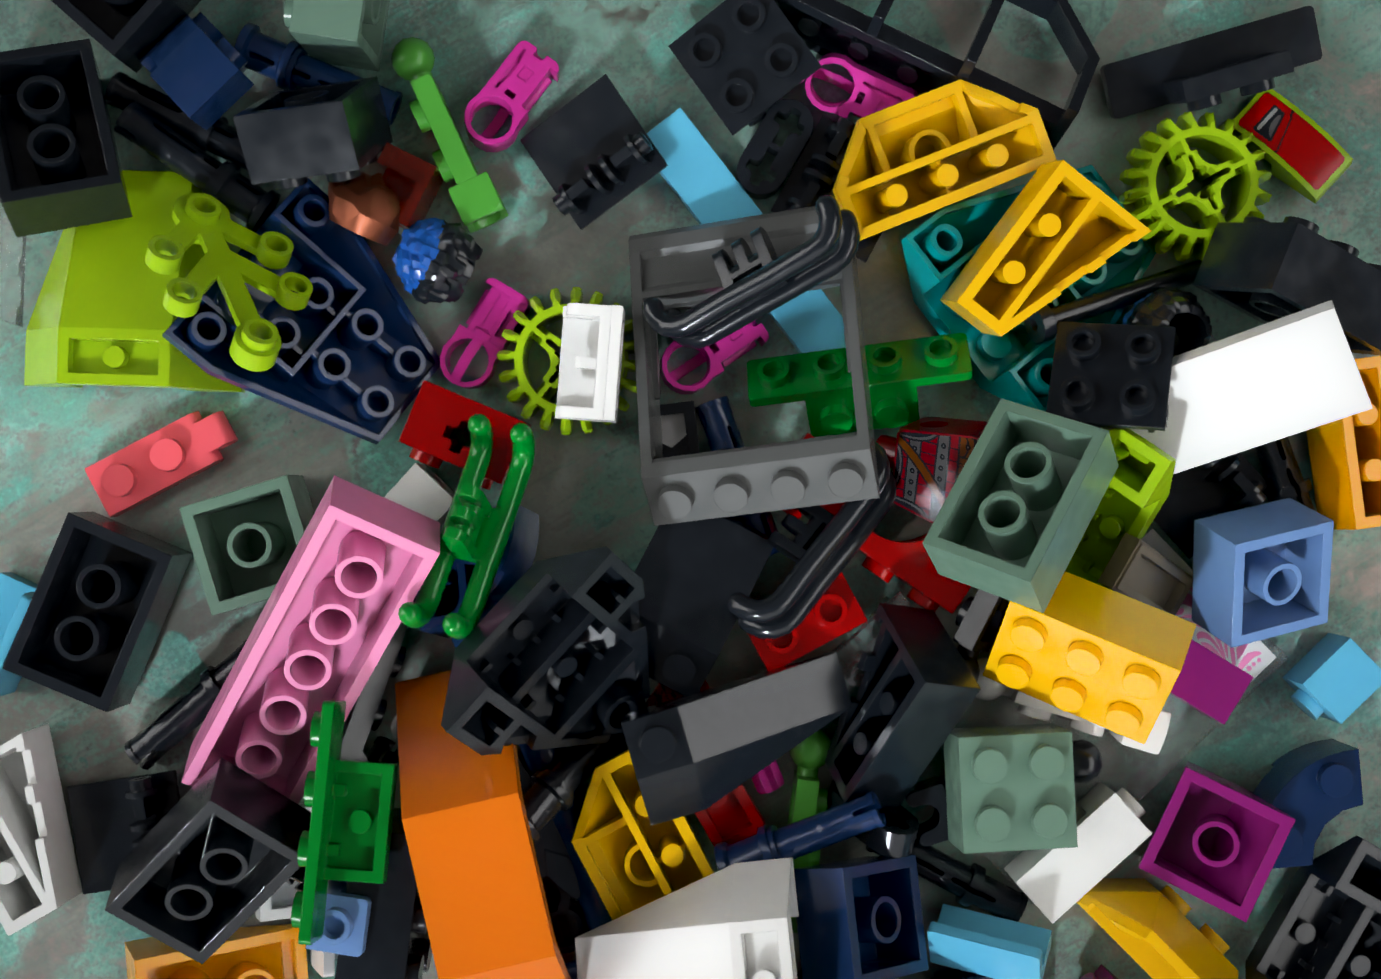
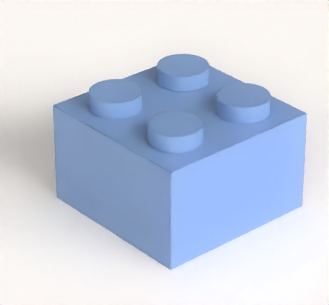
M1292 498L1194 520L1192 621L1231 648L1328 623L1334 520Z

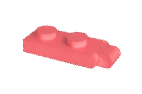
M223 410L205 418H202L199 411H195L88 466L84 470L109 517H118L219 464L224 460L220 450L237 442L238 438Z

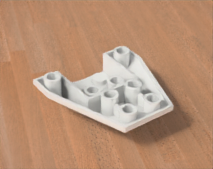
M793 858L734 863L576 937L577 978L797 979L791 917H799Z

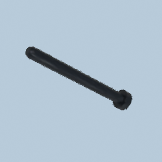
M1202 260L1191 261L1051 308L1046 305L1024 320L1026 332L1034 343L1041 344L1056 337L1058 321L1080 322L1134 304L1160 288L1169 289L1177 287L1179 289L1191 285L1195 280Z

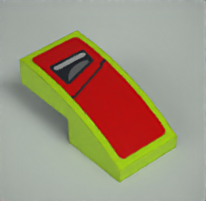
M1273 89L1257 93L1234 118L1235 129L1232 135L1237 138L1245 132L1253 133L1251 142L1246 147L1253 152L1256 150L1266 151L1263 159L1272 164V175L1315 204L1353 162V158L1322 127Z

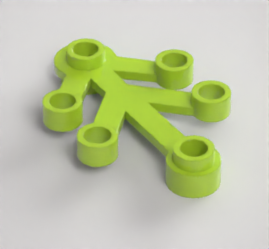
M189 193L180 196L175 201L172 210L175 227L168 235H157L149 240L145 254V263L154 272L169 275L176 273L180 269L184 252L193 243L201 245L205 255L185 278H174L167 283L162 300L164 308L170 314L177 317L188 318L194 316L199 310L202 297L217 280L237 326L229 348L231 358L237 365L249 371L262 372L269 370L274 366L282 345L281 337L277 327L272 322L260 318L245 283L272 296L279 305L293 311L302 310L308 305L313 285L306 276L296 272H287L280 277L231 251L227 242L256 255L257 260L262 265L271 269H283L288 265L294 249L293 242L282 233L270 231L261 236L231 220L230 212L226 206L209 194Z

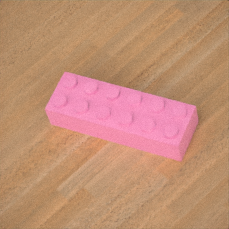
M334 475L191 744L181 783L193 787L222 757L298 804L304 795L307 774L309 771L316 770L318 747H312L310 744V727L315 711H322L324 700L346 701L345 720L347 719L401 623L398 615L399 608L406 602H413L440 554V522Z

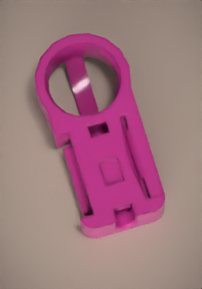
M520 41L480 93L469 101L464 114V123L469 140L477 148L485 152H500L508 149L516 141L520 130L529 120V111L552 83L550 78L558 82L559 66L557 62L549 56H546L544 59L540 58L534 45L528 41ZM489 105L499 106L500 109L489 126L481 135H478L471 125L475 113ZM510 114L512 122L509 131L502 137L493 139Z
M839 53L825 54L817 60L821 66L824 64L843 66L848 70L851 77L853 76L854 82L822 67L805 81L806 95L815 107L821 111L834 113L846 119L850 112L854 113V116L862 118L918 96L917 91L857 64L848 56ZM813 77L850 93V96L839 102L824 100L814 89Z
M489 278L485 281L491 286L490 291L485 289L466 321L468 327L466 328L459 324L452 338L443 346L440 354V367L444 376L453 384L465 389L479 388L491 380L500 361L497 359V352L506 350L510 342L502 337L503 330L509 329L517 333L521 325L513 318V314L519 310L527 316L531 309L530 302L524 295L495 278ZM465 341H471L458 360L453 372H451L450 358L452 352L457 346L465 343ZM483 345L488 354V366L485 373L474 381H461L470 362Z
M753 321L710 346L701 349L694 348L699 353L669 373L667 361H669L671 354L676 349L684 347L673 341L665 349L659 363L661 378L664 384L676 393L694 394L699 392L711 380L722 374L725 367L757 346L756 340L762 347L768 341L769 333L762 323L757 324L756 321ZM704 362L707 363V372L699 382L692 385H682L676 382Z

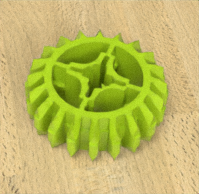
M1192 112L1181 114L1177 118L1176 124L1170 118H1166L1156 125V133L1148 130L1139 137L1141 148H1133L1126 156V160L1134 168L1125 169L1121 172L1119 180L1124 184L1132 186L1133 189L1122 193L1119 196V201L1123 204L1134 203L1136 210L1130 214L1136 219L1141 220L1151 230L1141 239L1145 242L1153 236L1158 237L1155 252L1159 255L1168 252L1174 245V255L1177 261L1189 259L1192 253H1194L1197 260H1203L1218 222H1243L1245 217L1261 219L1265 217L1256 206L1269 202L1272 194L1259 188V184L1270 180L1273 172L1257 170L1255 163L1265 157L1266 151L1256 150L1250 153L1246 145L1251 142L1253 133L1245 132L1237 138L1232 135L1235 129V119H1227L1216 128L1214 112H1206L1200 116L1198 122H1196ZM1189 147L1205 150L1215 156L1221 163L1217 165L1209 164L1201 158L1197 149L1191 151ZM1165 155L1169 162V165L1165 167L1169 176V186L1165 193L1158 196L1156 187L1157 171ZM1208 178L1213 179L1212 182L1203 186L1202 190L1195 195L1188 192L1180 197L1176 196V193L1188 187L1187 184L1195 179L1199 183ZM1230 179L1232 197L1230 207L1224 217L1221 212L1225 208L1221 198V189L1224 183ZM1177 209L1185 212L1193 224L1199 223L1201 229L1191 228L1179 223L1167 211Z
M573 287L570 303H582V289L580 287ZM558 288L550 290V299L553 306L545 309L537 296L529 300L531 307L537 313L531 320L519 310L513 314V318L524 329L520 335L512 330L504 329L502 337L508 342L516 344L515 351L501 350L497 352L498 360L505 363H514V369L506 370L499 374L500 382L512 383L518 381L519 384L517 388L508 393V401L514 404L527 397L530 401L522 409L521 416L529 420L541 409L544 413L539 427L545 431L550 430L555 420L556 404L549 401L558 391L560 355L551 347V344H555L561 349V339L549 332L546 327L558 320H562L563 306H567V304H563V297ZM598 291L594 292L589 304L602 305L603 294ZM633 319L625 320L624 337L633 332ZM623 340L620 392L624 388L631 393H637L636 381L627 379L628 372L636 373L635 360H629V354L634 353V340L627 342ZM534 341L543 347L550 357V368L542 378L544 382L537 390L531 381L528 370L529 352ZM619 396L618 408L623 412H627L630 405L624 398ZM561 419L560 429L563 435H571L573 420ZM580 420L583 432L585 434L593 433L594 425L592 421ZM603 422L606 426H610L611 424H613L609 422Z

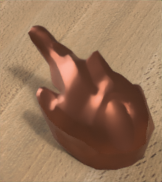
M361 172L360 176L350 180L329 182V219L358 235L387 246L399 231L401 208L396 194L386 186L382 173L369 175Z

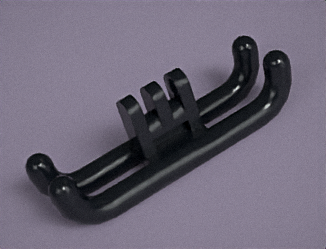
M822 195L815 204L819 219L818 229L815 235L808 241L777 257L767 232L760 226L750 232L756 253L752 254L747 242L740 238L731 243L737 264H733L730 256L724 249L712 255L714 265L724 287L723 290L683 313L679 309L674 308L666 311L660 299L649 297L642 304L643 316L652 330L663 337H671L675 342L684 347L701 349L710 346L835 276L848 266L858 251L860 232L855 215L850 210H840L835 197Z
M876 441L875 449L880 498L845 502L835 515L820 506L796 508L809 519L807 523L788 513L781 521V524L786 530L796 536L792 541L783 534L773 531L767 541L776 550L796 562V565L777 589L767 598L755 600L740 592L733 593L727 601L728 610L738 617V624L742 630L760 639H776L790 634L803 622L890 511L896 499L897 482L890 469V461L885 449Z

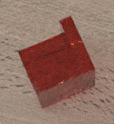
M386 142L377 163L385 170L382 177L386 186L392 189L400 201L399 227L409 229L417 220L425 219L444 179L436 166Z

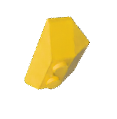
M960 79L858 119L835 181L833 193L840 206V210L847 209L855 215L860 232L859 241L1033 172L1041 164L1057 161L1038 108L1025 103L1019 104L996 92Z
M629 750L594 768L571 843L612 920L715 873L686 816L651 826Z
M1103 878L1077 902L1152 979H1239V970L1224 956L1230 949V946L1206 923L1198 930L1185 917L1192 908L1168 885L1159 891L1145 878Z

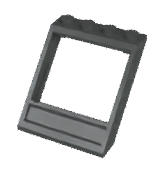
M815 206L629 237L641 479L654 526L880 498L856 254L850 264L842 271L808 291L840 286L848 373H851L857 432L663 458L658 333L651 329L643 316V302L649 297H657L663 303L666 311L672 308L686 310L694 307L724 289L712 259L714 253L724 249L730 256L733 264H737L731 243L743 238L749 245L752 254L756 253L750 232L761 226L767 232L777 257H780L815 235L819 225Z

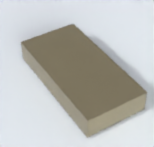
M1125 532L1097 582L1108 589L1176 615L1193 585V577L1141 539Z

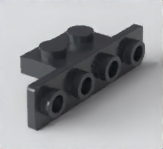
M1304 6L1103 65L1100 72L1110 116L1113 119H1119L1160 106L1187 103L1188 112L1197 111L1221 104L1222 98L1220 93L1239 88L1241 96H1247L1275 88L1274 77L1294 72V67L1318 61L1322 58L1314 8L1312 6Z

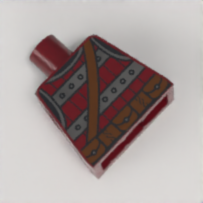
M931 416L923 417L900 427L897 438L886 434L881 435L876 442L885 449L890 461V469L893 471L897 482L894 504L933 524L988 422Z

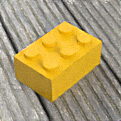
M1065 571L1044 613L1012 601L1009 602L982 676L1107 728L1119 735L1145 744L1182 670L1197 624Z

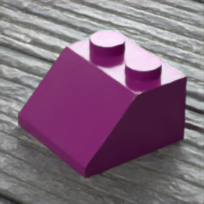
M1187 761L1138 868L1247 922L1296 819L1243 787Z

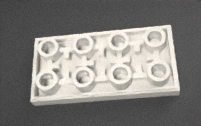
M1330 300L1174 356L1168 399L1169 415L1167 428H1165V431L1155 430V433H1148V430L1143 429L1131 430L1175 458L1173 474L1373 409L1334 304Z

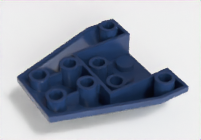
M308 178V182L296 187L256 232L262 236L266 232L274 231L282 233L291 239L294 249L288 265L283 269H271L262 265L257 260L256 255L242 248L237 253L280 277L287 272L300 273L306 276L313 285L308 305L302 310L293 311L279 305L272 296L245 283L260 318L272 322L277 327L281 337L282 345L274 366L266 371L254 372L240 367L231 358L229 348L237 326L217 280L202 297L198 312L192 317H178L162 336L207 374L371 443L378 444L418 395L423 381H429L440 367V358L364 237L329 219L328 195Z

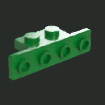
M965 333L865 345L873 429L896 428L919 420L918 386L965 381L973 377L968 341ZM846 348L753 359L747 362L748 398L752 407L805 401L812 436L818 437L857 432L851 373H848Z
M324 700L322 711H315L311 721L310 744L312 747H318L316 770L309 771L306 777L304 805L312 807L310 829L309 831L304 830L302 832L297 855L298 866L306 867L303 891L296 892L291 912L292 927L299 928L298 944L312 945L323 936L328 880L375 884L387 882L398 763L341 759L346 701Z

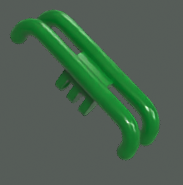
M474 414L468 420V430L471 437L470 450L440 532V554L423 582L415 602H406L399 608V619L404 625L411 628H420L430 621L441 601L455 559L476 564L458 613H450L445 616L442 624L443 630L452 638L463 639L479 623L534 464L535 439L532 429L525 423H517L510 430L513 444L511 463L496 507L493 508L481 490L492 455L493 431L491 423L483 414Z

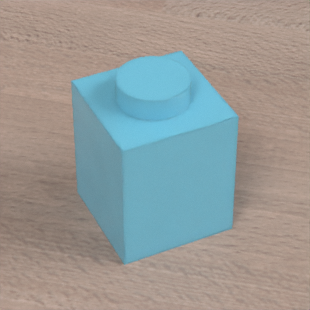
M1327 633L1282 678L1295 690L1290 697L1305 714L1314 720L1323 717L1342 724L1381 686V669L1350 637Z

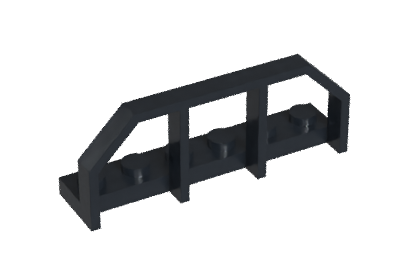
M774 0L810 50L822 56L831 53L846 55L855 63L917 91L918 96L961 79L1003 95L1019 104L1025 103L1038 108L1053 150L1079 113L1100 60L1098 53L1068 0H1006L1048 21L1077 73L1064 109L975 67L1004 0L990 1L964 61L884 24L894 0H881L873 18L836 0Z

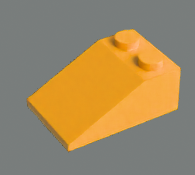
M292 924L240 927L215 953L201 964L156 938L148 937L125 942L127 978L309 979L306 945L298 944L299 928L292 927Z

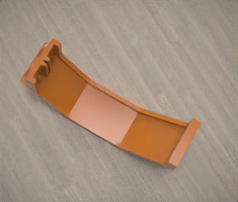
M451 670L396 682L401 818L438 979H571L556 942L522 795L517 746L512 743L509 746H503L501 754L482 756L444 730L441 722Z

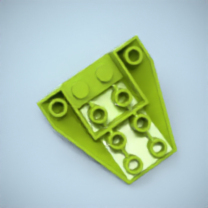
M122 170L133 217L63 229L26 329L24 386L83 388V385L179 388L188 391L245 393V389L207 374L162 336L178 318L166 311L162 303L167 283L174 278H185L205 255L202 246L193 243L184 252L180 269L174 274L156 273L145 263V254L149 240L157 235H168L175 227V222L172 218L175 201L182 195L203 193V191L174 171Z

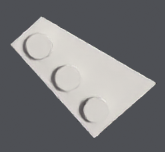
M49 723L21 733L0 745V923L8 936L52 912L82 892Z

